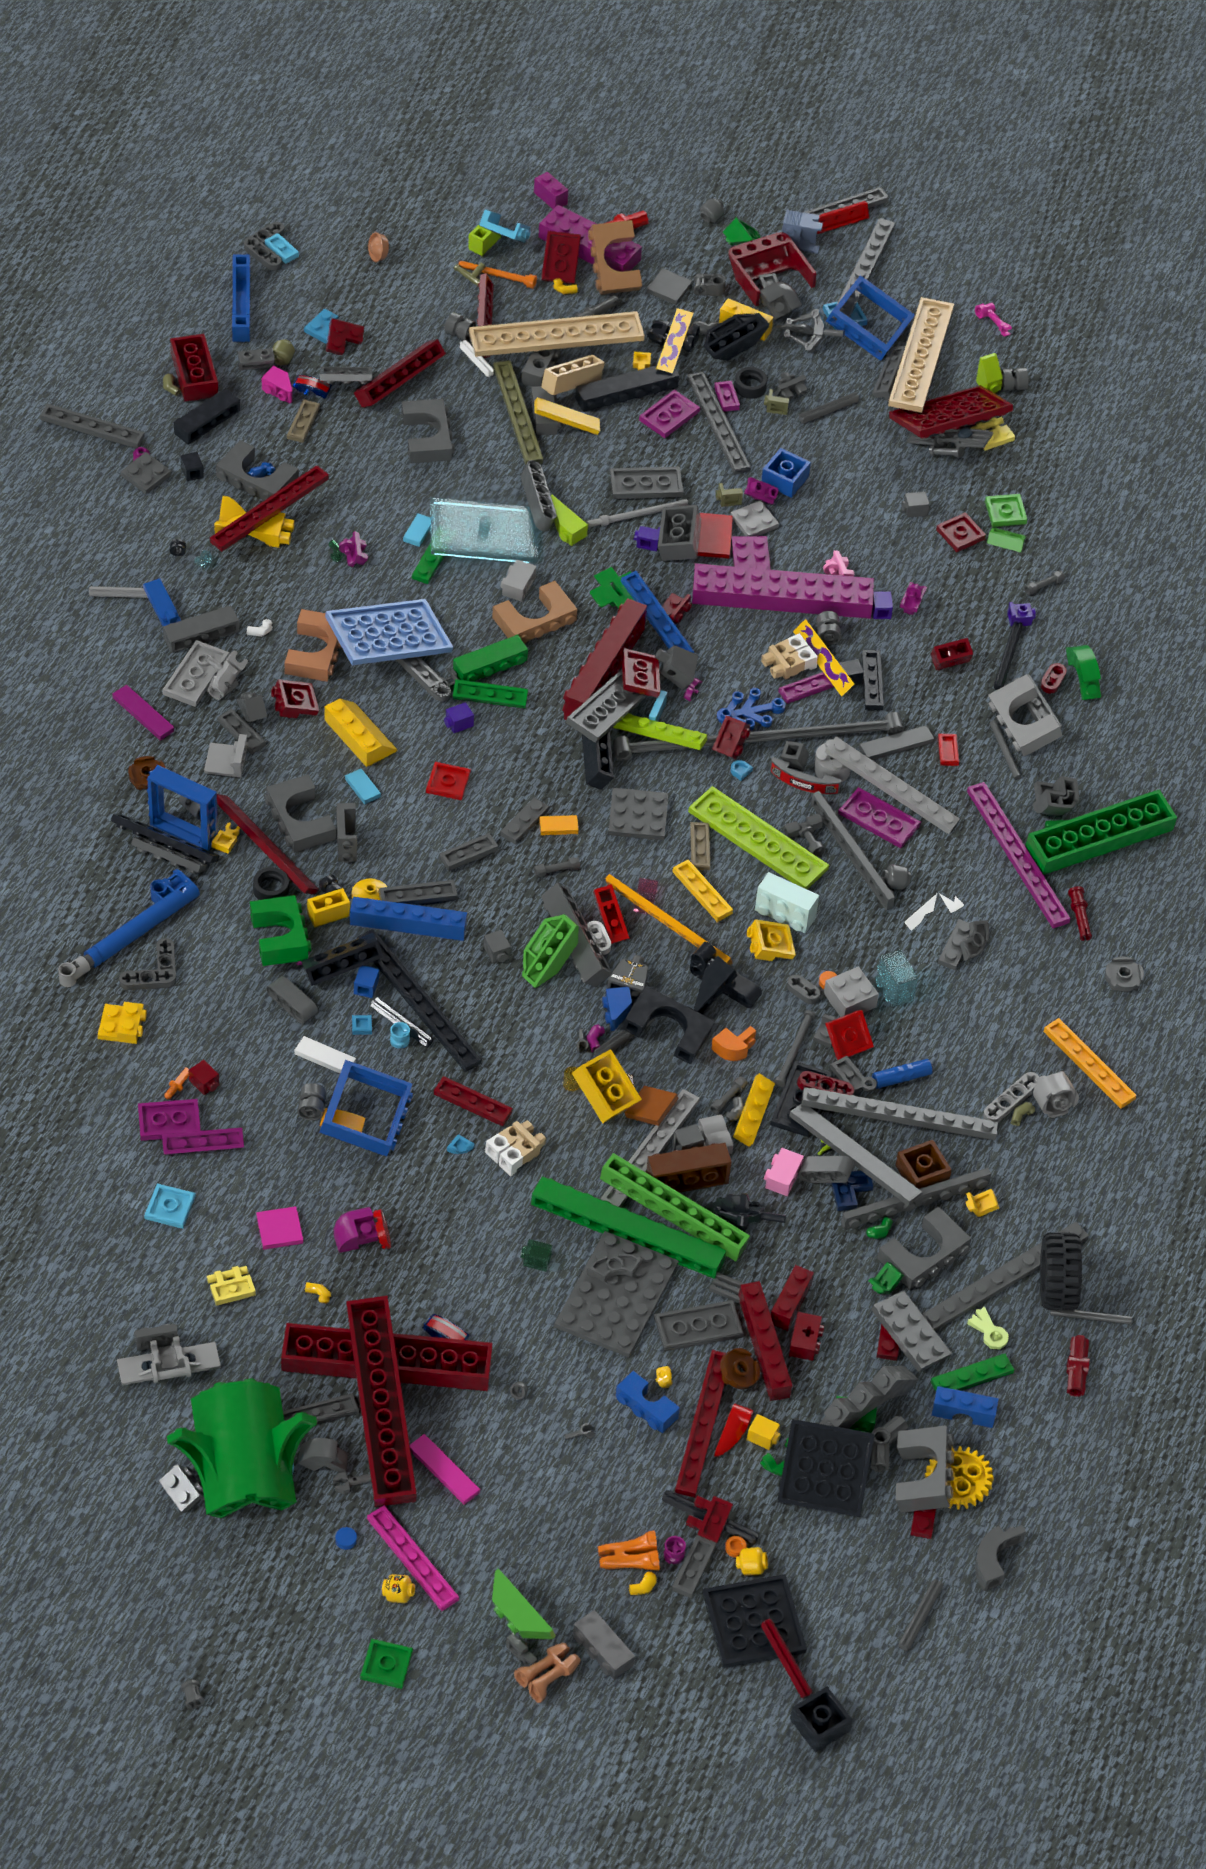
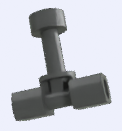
M819 814L806 817V821L800 824L795 821L784 825V833L787 837L793 838L799 835L801 838L806 837L810 844L809 852L815 856H820L825 852L822 842H817L812 835L814 830L822 828L823 821Z

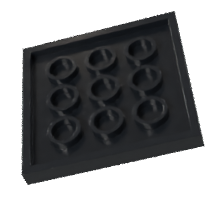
M792 1419L777 1503L860 1518L875 1434Z
M786 1574L703 1589L702 1594L722 1668L779 1658L761 1627L762 1622L767 1619H772L792 1656L807 1652Z

